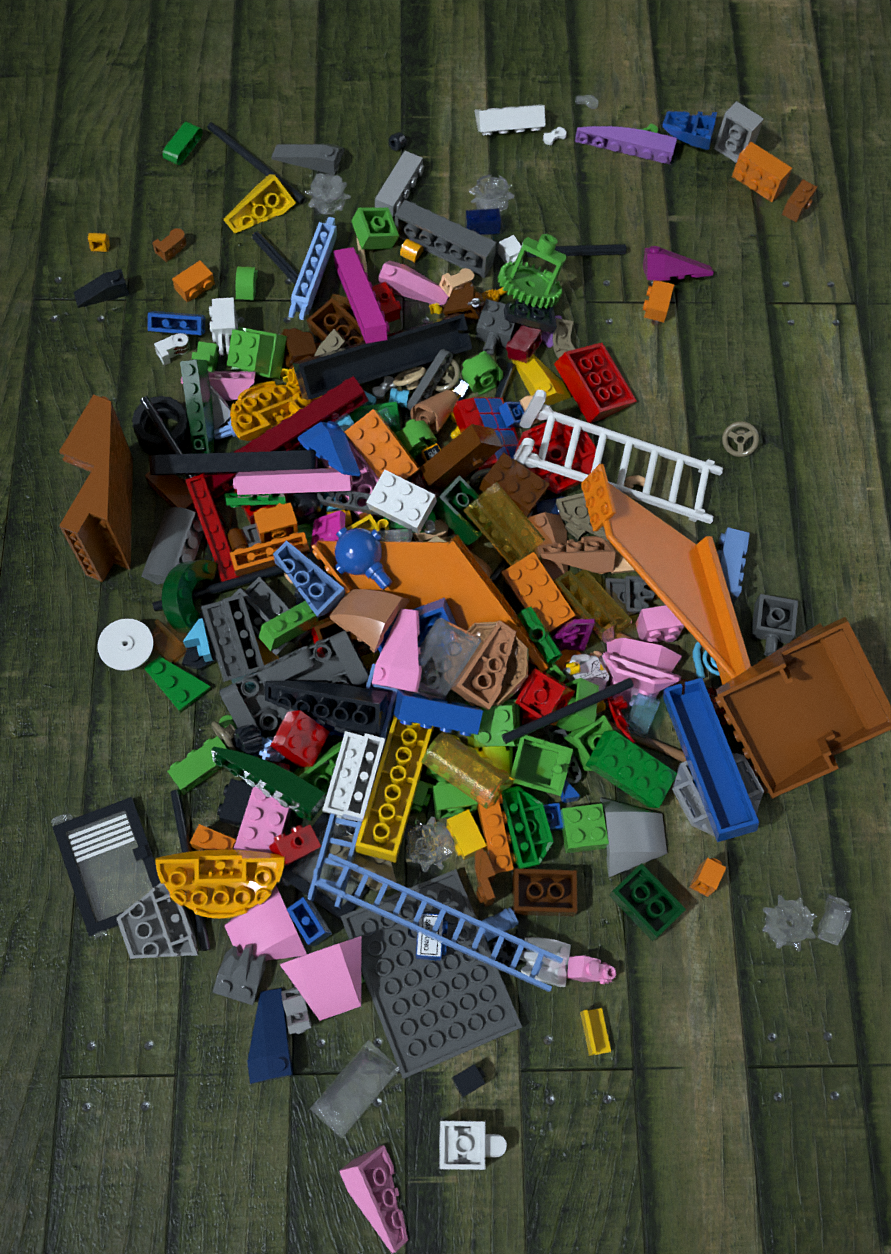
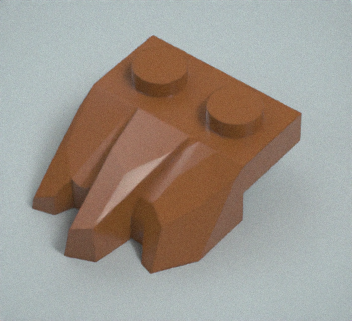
M482 848L475 852V874L478 882L476 895L479 903L483 902L484 906L488 907L493 905L495 899L490 883H493L495 872L486 851L484 852Z

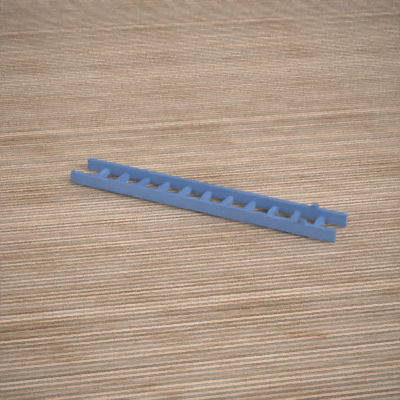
M372 664L366 689L372 690L374 688L393 692L390 704L387 705L388 712L382 728L381 738H384L385 742L380 757L381 761L393 717L398 689L372 684L376 665ZM330 814L307 900H314L317 890L315 883L317 880L335 888L337 882L320 878L324 863L344 868L343 865L325 858L329 843L350 848L347 861L353 863L356 854L355 845L362 821H349ZM335 823L356 828L352 842L331 838ZM349 869L340 891H346L351 869ZM337 896L335 907L341 908L343 898Z
M331 853L329 854L328 859L343 865V871L335 888L318 880L315 886L548 992L551 991L552 986L536 980L535 976H538L543 956L559 964L562 963L563 958L366 870L355 863L346 861ZM349 869L363 875L354 896L342 890L340 891ZM368 878L382 883V887L373 905L359 899ZM388 886L402 892L393 914L378 908ZM407 895L422 901L412 923L398 917ZM426 904L441 910L432 931L417 926ZM446 912L460 918L451 940L436 934ZM465 921L480 927L471 949L456 943ZM484 930L499 936L490 958L475 952ZM504 939L518 945L510 967L495 961ZM523 948L538 954L530 976L515 970Z

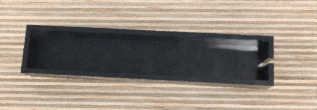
M452 314L387 334V340L367 344L363 341L294 362L293 367L302 398L310 400L323 396L329 390L334 389L352 376L355 377L359 384L432 362L442 349L451 352L453 355L472 349L469 333H458V330H468L464 314Z

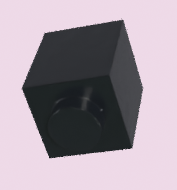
M475 1064L452 1077L451 1080L461 1098H464L483 1086L486 1076L480 1066L476 1068Z

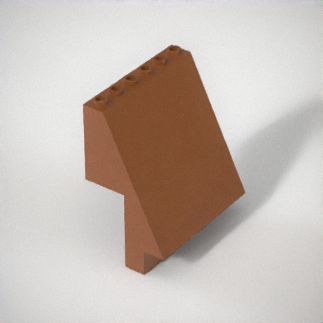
M93 395L59 451L60 454L64 455V462L91 472L59 526L84 573L91 578L103 582L113 563L129 570L131 567L133 457L111 400L104 396Z
M846 617L824 627L819 623L716 689L717 696L715 700L720 708L724 707L726 711L724 717L729 725L733 724L735 728L733 734L737 742L742 741L745 747L742 751L746 759L752 760L754 765L751 768L756 777L760 776L763 781L760 785L764 793H769L771 798L839 769L834 755L891 730V705Z

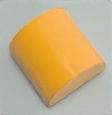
M89 233L88 242L91 251L108 252V234Z
M406 239L401 247L400 256L416 262L423 252V246L410 239Z

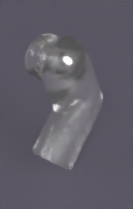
M592 95L576 96V104H585L591 109H596L599 105L598 100Z

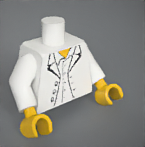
M587 654L573 655L570 662L566 664V668L562 670L569 682L583 678L598 685L599 691L605 689L606 682L609 680V674L605 670L607 665L603 655L599 658ZM604 701L597 703L596 713L606 709Z

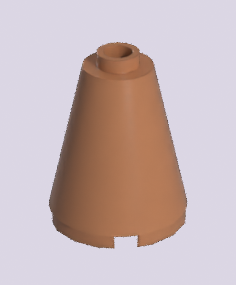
M445 390L415 404L410 412L411 419L416 421L423 420L428 424L434 435L439 433L452 413L456 401H458L457 395L451 390Z

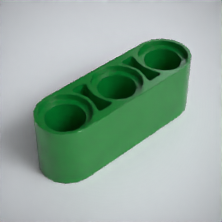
M187 121L184 122L165 146L163 158L174 164L181 165L200 141L203 134L202 128Z

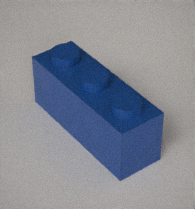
M152 311L148 313V331L202 335L205 333V315Z

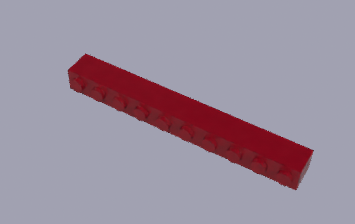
M352 376L320 398L313 400L303 409H299L289 418L282 420L275 427L268 429L261 436L251 440L247 445L237 449L234 453L291 451L301 445L298 437L319 422H336L369 400L355 377ZM238 473L204 474L213 500L234 488L233 478Z

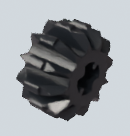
M253 724L235 729L233 737L236 750L258 757L260 751L264 749L259 729Z
M506 939L503 940L495 961L501 960V964L505 965L507 963V966L510 967L518 945ZM492 942V946L495 947L497 942ZM506 946H509V949L514 951L510 956H508L507 952H503Z

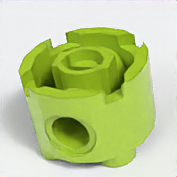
M506 746L482 747L480 751L478 747L473 748L474 773H477V777H489L491 773H497V777H508L511 775L513 747H508L506 750Z

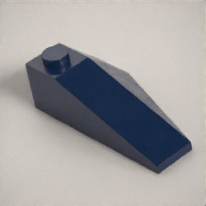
M282 988L260 992L247 1060L250 1084L293 1076L285 1010L281 995Z

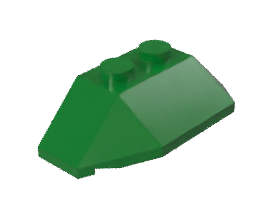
M519 786L499 790L503 800L501 811H505L507 824H504L506 832L510 833V847L519 869L540 865L553 844L543 803Z

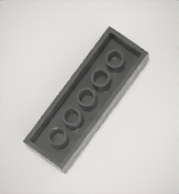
M407 200L403 202L396 212L395 226L399 234L398 238L404 241L410 239L422 245L423 250L463 269H470L474 274L482 278L486 277L494 264L495 241Z

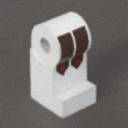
M181 333L154 343L156 353L164 366L171 363L170 358L179 354H186L190 349L188 337Z

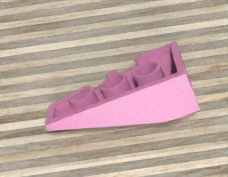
M393 261L384 263L379 275V284L386 282L388 287L393 289L394 294L430 304L439 303V305H443L447 302V294L435 282L407 265Z

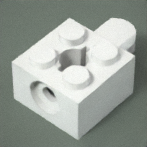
M234 298L212 299V306H209V314L212 320L210 321L212 339L219 346L220 355H224V349H226L228 355L232 329L238 330Z
M440 1121L439 1169L485 1170V1157H500L506 1151V1141L501 1135L485 1134V1122Z

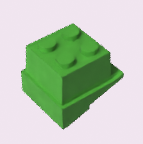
M238 327V330L232 329L227 366H232V370L256 372V375L280 379L287 336Z
M518 697L509 698L500 706H491L489 710L481 706H475L482 709L483 713L478 734L467 736L468 749L488 746H519L520 738L505 744L501 736L522 726L521 707L515 703Z
M528 735L521 737L509 782L561 796L573 749Z

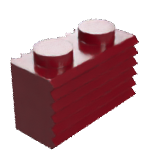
M522 325L519 330H516L514 338L507 342L506 351H508V358L526 364L542 342V330Z

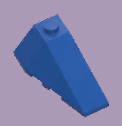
M328 421V423L319 422L298 437V441L304 448L315 450L317 457L328 460V464L341 474L360 477V470L346 435L338 423Z

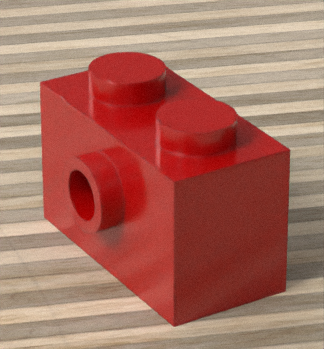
M386 282L372 286V291H375L376 299L380 302L381 311L384 312L385 321L389 323L400 319L402 308L400 302L394 298L393 289L389 288Z
M299 825L291 830V834L286 836L285 833H282L273 838L275 842L269 848L272 854L284 857V866L321 847L311 825L304 828L302 825Z

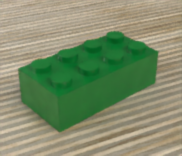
M615 730L603 732L586 763V766L648 808L660 807L677 775L675 771Z

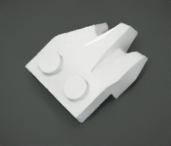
M525 938L526 942L563 958L562 963L559 964L543 956L542 967L538 976H535V979L558 987H565L571 945L547 938ZM528 949L522 951L519 959L526 962V966L522 967L521 972L530 976L538 954Z

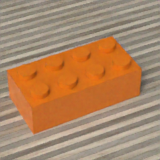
M376 409L371 410L344 431L379 479L384 470L405 480H408L421 470Z
M534 552L502 571V577L522 608L533 607L545 628L551 634L562 628L567 622L575 619L576 615Z

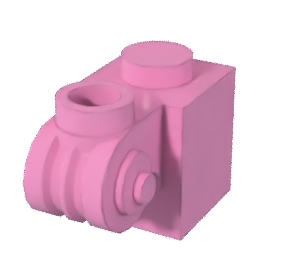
M587 956L569 957L567 978L581 982L599 981L600 984L605 985L611 983L616 976L615 968L607 965L605 962L601 964L599 959Z

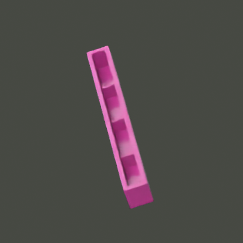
M354 247L334 250L335 268L365 343L387 340L389 324L388 321H385V315L381 311L380 302L376 299L375 291H372V284L368 282L367 272H364V265L360 262L359 254H356Z

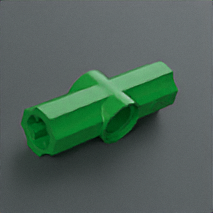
M530 606L522 610L518 618L547 664L559 660L563 654L533 607ZM543 631L542 638L537 640V634Z

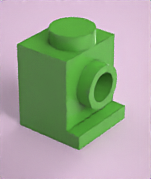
M419 780L411 807L412 811L421 813L423 806H428L431 797L428 792L433 793V784Z

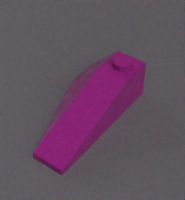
M658 246L645 248L643 270L647 280L665 281L670 280L672 276L684 279L686 275L691 277L713 275L711 266Z
M575 619L567 622L552 639L560 651L565 649L584 651L595 621L594 619Z

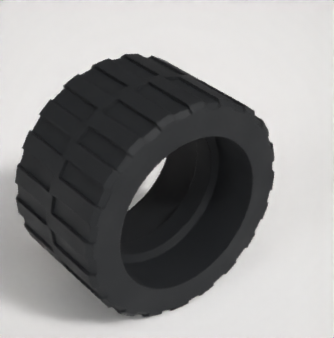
M151 397L150 400L162 419L169 418L178 422L177 427L171 434L181 451H184L191 440L188 416L184 406L178 400L172 399V397ZM139 404L133 413L132 426L140 447L149 455H171L172 452L162 436H153L146 432L153 421L143 405Z

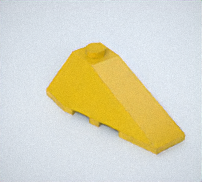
M269 174L223 220L234 233H237L255 224L284 214L296 202L275 175Z
M534 354L526 364L518 360L515 361V359L512 360L531 396L537 390L545 391L547 395L544 404L549 406L571 397L563 381Z

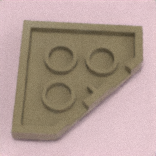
M584 493L556 499L561 519L608 541L603 526L598 531H593Z
M354 834L336 839L352 842ZM329 843L326 858L331 853L347 861L350 848ZM356 852L353 863L397 883L391 861ZM330 865V866H332V867H336L337 869L343 871V868H341V867H337V866ZM351 870L349 877L361 882L363 875ZM368 878L365 884L375 892H379L382 887V883Z

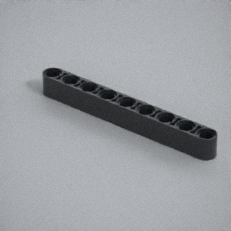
M315 450L149 456L150 475L221 474L250 471L318 469Z

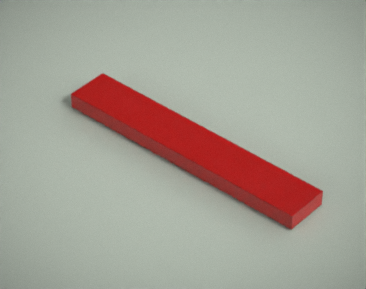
M204 474L186 479V484L212 556L218 564L217 570L221 581L239 577L236 576L230 556L231 549Z

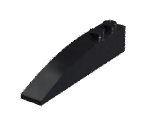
M266 681L264 683L265 701L287 710H301L307 716L317 719L318 723L335 727L334 730L345 733L346 731L365 736V733L377 737L381 736L387 712L388 692L310 681Z

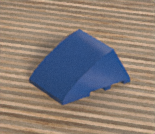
M667 111L663 128L672 136L687 144L709 150L717 112H712V115H703V112H698L697 115H690L688 112Z

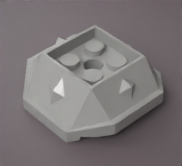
M732 753L754 811L757 813L764 790L745 756ZM687 761L680 763L672 790L691 826L715 836Z

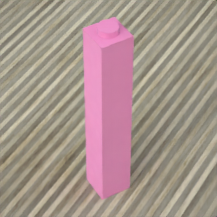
M334 468L238 472L235 478H233V487L237 489V495L351 491L353 486L352 475L341 474Z

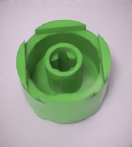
M486 351L481 352L472 359L465 360L463 363L462 378L475 394L478 392L479 395L490 392L496 387L495 383L497 380L501 381L503 377V371Z
M411 419L395 435L412 458L416 460L415 456L421 454L423 449L436 444L435 441L437 439L425 421Z

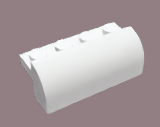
M345 731L323 812L341 816L344 819L363 821L383 750L384 738L366 733L365 736Z

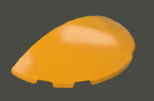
M275 381L259 383L241 392L236 403L232 404L230 411L231 426L240 440L251 441L320 397L310 400L303 399L299 385L295 386L289 382L286 385L276 384Z
M249 850L192 851L155 859L160 882L165 885L170 892V897L181 907L184 905L192 909L196 915L220 919L245 914L248 909L255 905H261L271 895L276 883L280 881L284 868L283 856Z

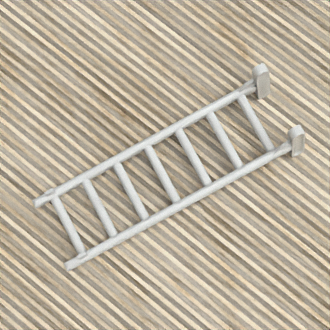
M543 390L535 392L521 418L520 426L530 428L535 418L547 420L539 455L531 452L534 440L524 438L513 457L515 461L527 468L538 467L583 482L588 474L571 469L580 430L599 436L591 472L598 464H601L606 439L623 443L625 448L617 483L609 482L611 485L632 499L687 516L690 521L696 522L699 520L709 524L713 522L714 516L704 513L705 510L702 509L709 472L720 476L723 471V467L714 465L715 461L708 459L705 462L555 412L549 405L544 404L547 393ZM555 421L574 427L564 467L545 461ZM632 447L651 453L643 492L624 487ZM658 455L677 461L668 501L650 495ZM683 464L698 468V472L701 473L694 509L676 504Z

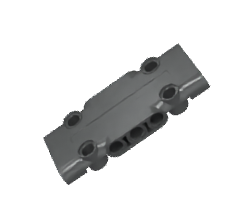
M344 630L325 640H318L313 646L302 647L259 668L256 673L247 674L242 680L219 691L237 727L253 724L261 733L265 730L275 729L277 724L282 723L287 712L295 711L293 709L287 710L265 701L264 683L266 681H310L333 684L344 682L346 685L357 687L368 682L369 673L348 632ZM320 647H325L328 651L325 654H320L317 650ZM247 682H253L256 685V687L251 689L248 688L245 684ZM266 716H271L274 718V720L272 722H267L264 720V718Z

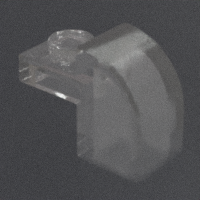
M828 896L825 914L818 924L817 938L838 946L850 921L852 909L849 908V902L839 897Z

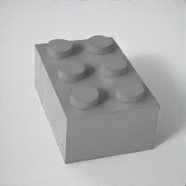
M736 101L724 115L714 149L737 163L739 154L750 142L756 143L764 118Z

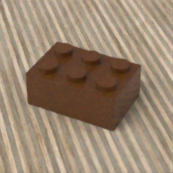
M503 453L483 478L479 489L526 520L544 496L550 484Z
M514 869L512 911L515 915L574 917L577 913V871Z

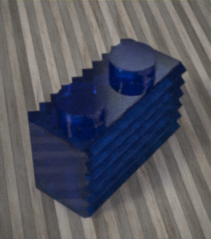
M499 208L466 210L465 228L475 231L480 235L500 233L501 217Z

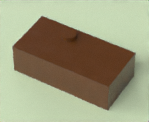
M333 298L306 320L309 330L321 342L326 339L333 329L337 330L348 342L345 347L365 341L357 321Z
M471 424L421 466L420 469L429 486L446 488L459 475L464 479L476 468L483 466L484 462L503 446L493 428Z

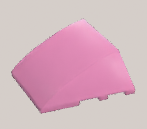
M627 638L606 641L607 652L672 673L674 667L682 658L681 655L662 645ZM610 672V676H609V677H610V686H611V685H614V684H616V683H618V682H615V680H614V678H613V676H612V674H611V672ZM632 687L631 690L627 689L612 697L616 698L622 695L628 703L650 707L660 691L654 694L650 693V696L639 693V689Z
M276 885L271 895L261 905L257 904L248 909L247 913L233 917L225 925L232 945L237 947L239 953L243 952L246 944H253L254 957L257 958L260 954H266V961L307 955Z
M362 936L280 964L319 1020L361 1006Z

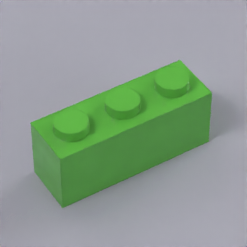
M304 601L262 624L259 638L272 651L313 628L319 617L317 618L307 602Z
M218 736L206 740L203 744L204 746L189 752L187 758L181 762L173 763L167 771L183 795L223 768V766L216 765L212 758L211 749L214 746L227 749Z

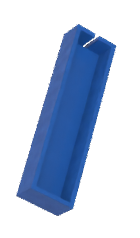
M699 678L685 682L684 695H682L681 684L664 688L663 699L717 842L757 831L759 825L758 818L703 679Z

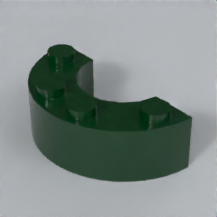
M211 560L182 562L168 573L162 588V607L169 624L178 633H189L198 619H200L201 615L193 605V589L198 582L213 581L218 567L216 562Z

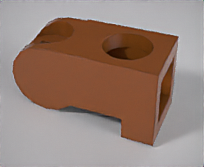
M173 229L162 241L155 240L152 243L155 253L166 262L178 254L186 246L183 230Z

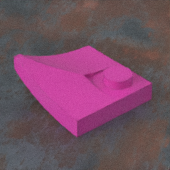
M339 510L314 519L310 552L312 545L321 538L324 541H337L339 539L336 534L345 527L346 513Z

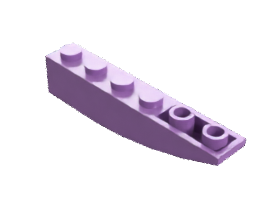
M613 126L578 127L575 142L666 164L671 162L677 140L675 137L646 130Z

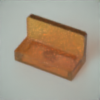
M157 619L154 621L157 627L151 631L153 647L167 661L174 664L186 653L184 645Z

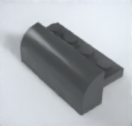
M172 507L165 510L141 577L158 585L164 583L168 573L176 565L195 560L204 534L199 518L194 516L195 512L180 507Z
M260 576L246 590L239 588L232 595H243L253 631L258 636L262 624L291 609ZM309 629L272 650V652L279 657L293 652L300 646L299 643L311 630Z
M242 594L201 607L223 682L256 673L259 668L264 666Z

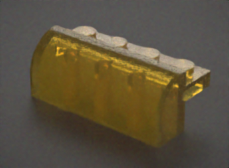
M497 481L463 510L510 566L528 556L532 550L545 541V538Z
M583 569L575 575L569 570L554 580L555 585L565 600L582 619H594L595 623L592 630L603 642H610L616 639L619 632L632 624V619L587 570Z
M442 732L431 743L421 763L487 809L493 806L501 792L510 787L515 779L509 776L507 771L493 765L490 759L480 756L474 748L460 742L461 740L457 736Z

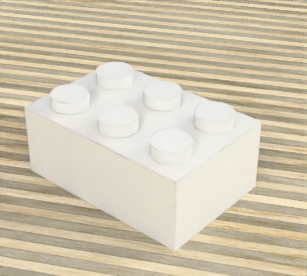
M384 470L366 503L370 510L419 534L437 500L435 494Z

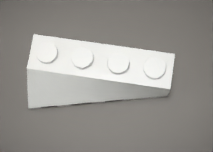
M544 105L519 106L518 108L505 107L503 109L490 108L483 111L481 109L475 110L478 131L483 132V135L493 134L492 131L498 130L499 133H509L510 129H515V132H523L525 128H531V131L541 130V127L545 126Z

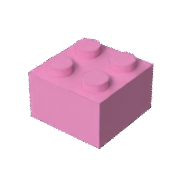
M666 605L642 609L636 621L639 640L652 644H657L659 641H675L684 627Z

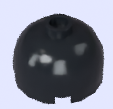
M317 492L296 493L286 501V504L291 503L296 521L300 523H313L314 519H317L323 509V505L317 497Z

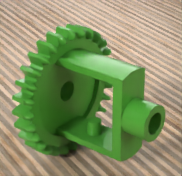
M542 234L539 242L529 237L524 239L516 261L505 263L498 275V282L503 287V291H508L507 295H513V299H519L520 303L524 301L526 305L530 303L533 307L537 305L539 308H542V306L548 308V306L553 307V305L559 302L562 286L557 281V278L566 260V255L555 250L558 243L557 239L549 234ZM528 251L557 265L554 273L547 270L541 272V266L535 269V264L529 267L528 262L523 266L522 260L525 252Z

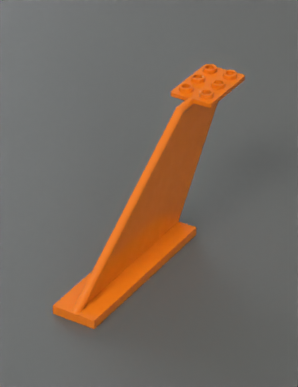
M598 464L581 483L593 531H598L602 526L604 527L608 541L716 661L722 685L749 669L751 664L713 537L706 536L696 545L608 482L604 464Z
M458 535L452 538L450 542L380 541L382 547L380 562L384 566L385 573L393 581L384 590L371 578L368 579L366 575H352L347 572L340 574L336 570L335 545L337 541H324L321 538L312 545L315 557L323 561L328 574L336 578L337 583L345 589L347 594L354 589L390 593L409 599V603L406 606V609L409 610L445 598L459 627V638L474 623L498 622L500 620L516 631L515 636L529 649L528 663L537 665L541 671L548 669L549 664H547L535 643L529 638V634L518 618V615Z

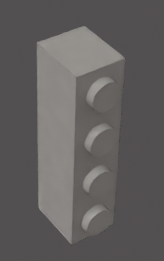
M404 151L376 196L375 208L389 207L391 215L394 217L404 199L408 198L411 187L414 188L418 176H421L424 171L422 157Z

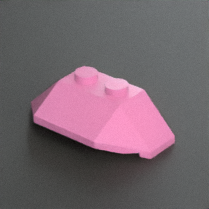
M248 371L208 372L210 386L225 401L238 399V395L254 383L256 372Z
M609 652L603 653V659L615 682L631 678L634 684L633 688L639 689L638 692L643 695L650 696V693L654 694L680 681L682 677Z

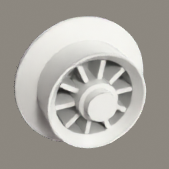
M120 619L109 624L102 631L98 640V652L103 662L109 667L121 671L132 670L141 666L150 657L153 650V637L150 630L145 624L134 619Z

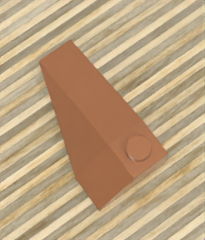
M544 512L527 517L525 527L536 556L558 589L568 587V565L544 559L537 550V547L556 542L567 544V531L561 516Z
M598 536L581 537V541L574 542L573 539L567 540V544L556 542L537 547L539 554L544 559L599 574L613 572L616 551L608 541Z
M499 620L451 689L467 701L489 710L501 692V684L506 673V665L516 631Z

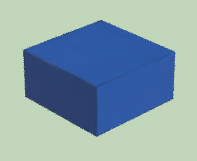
M505 402L498 407L507 428L521 427L520 422L524 410L520 402Z
M559 803L543 805L550 831L562 830L563 823Z

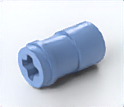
M505 908L502 912L482 920V922L504 932L518 925L517 918L511 908ZM484 930L483 932L487 942L497 937V935Z

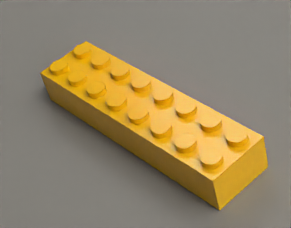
M394 715L355 848L357 853L396 863L434 726H432V729L420 727L419 723L413 722L412 725L402 724Z

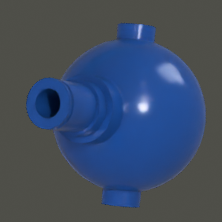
M344 527L337 532L336 535L339 539L335 545V558L337 561L335 568L340 574L347 572L352 575H366L368 579L371 578L382 590L392 584L393 581L385 573L384 566L380 562L382 547L379 540L382 538V535L376 529L373 531L363 528L347 530Z

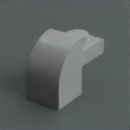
M296 987L282 991V1002L287 1016L289 1033L305 1032L312 1026L307 1002Z

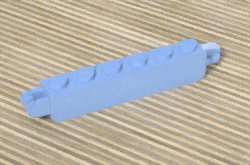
M328 217L326 223L319 222L292 292L289 317L291 318L294 317L296 312L300 313V320H304L306 314L309 315L337 238L335 218Z

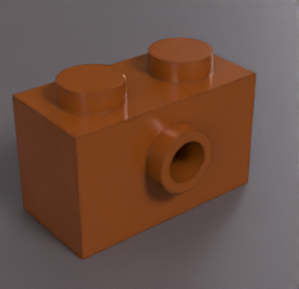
M803 179L788 199L782 215L797 222L805 209L808 210L810 208L817 186Z

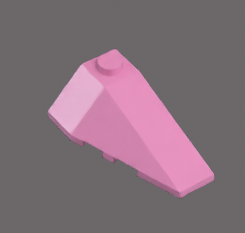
M400 610L376 662L372 684L418 693L422 673L418 661V655L421 654L417 641V637L420 634L419 611Z
M381 1145L352 1160L339 1172L348 1193L391 1253H395L408 1241L403 1212L398 1209L396 1196H399L398 1188H394L392 1174H395L394 1167L385 1146Z

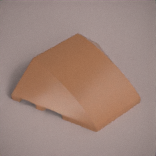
M354 589L345 594L330 615V619L345 631L356 635L358 641H364L370 646V650L375 653L384 640L385 632L400 610L405 609L409 599L382 591Z

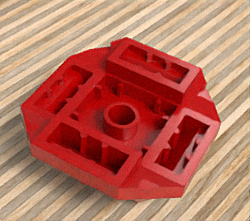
M547 422L522 432L516 452L524 438H531L534 440L531 452L539 455ZM554 422L545 461L564 467L574 427ZM580 430L571 469L589 475L597 448L586 431ZM538 467L527 468L548 482L550 485L547 490L556 494L582 483L581 481Z

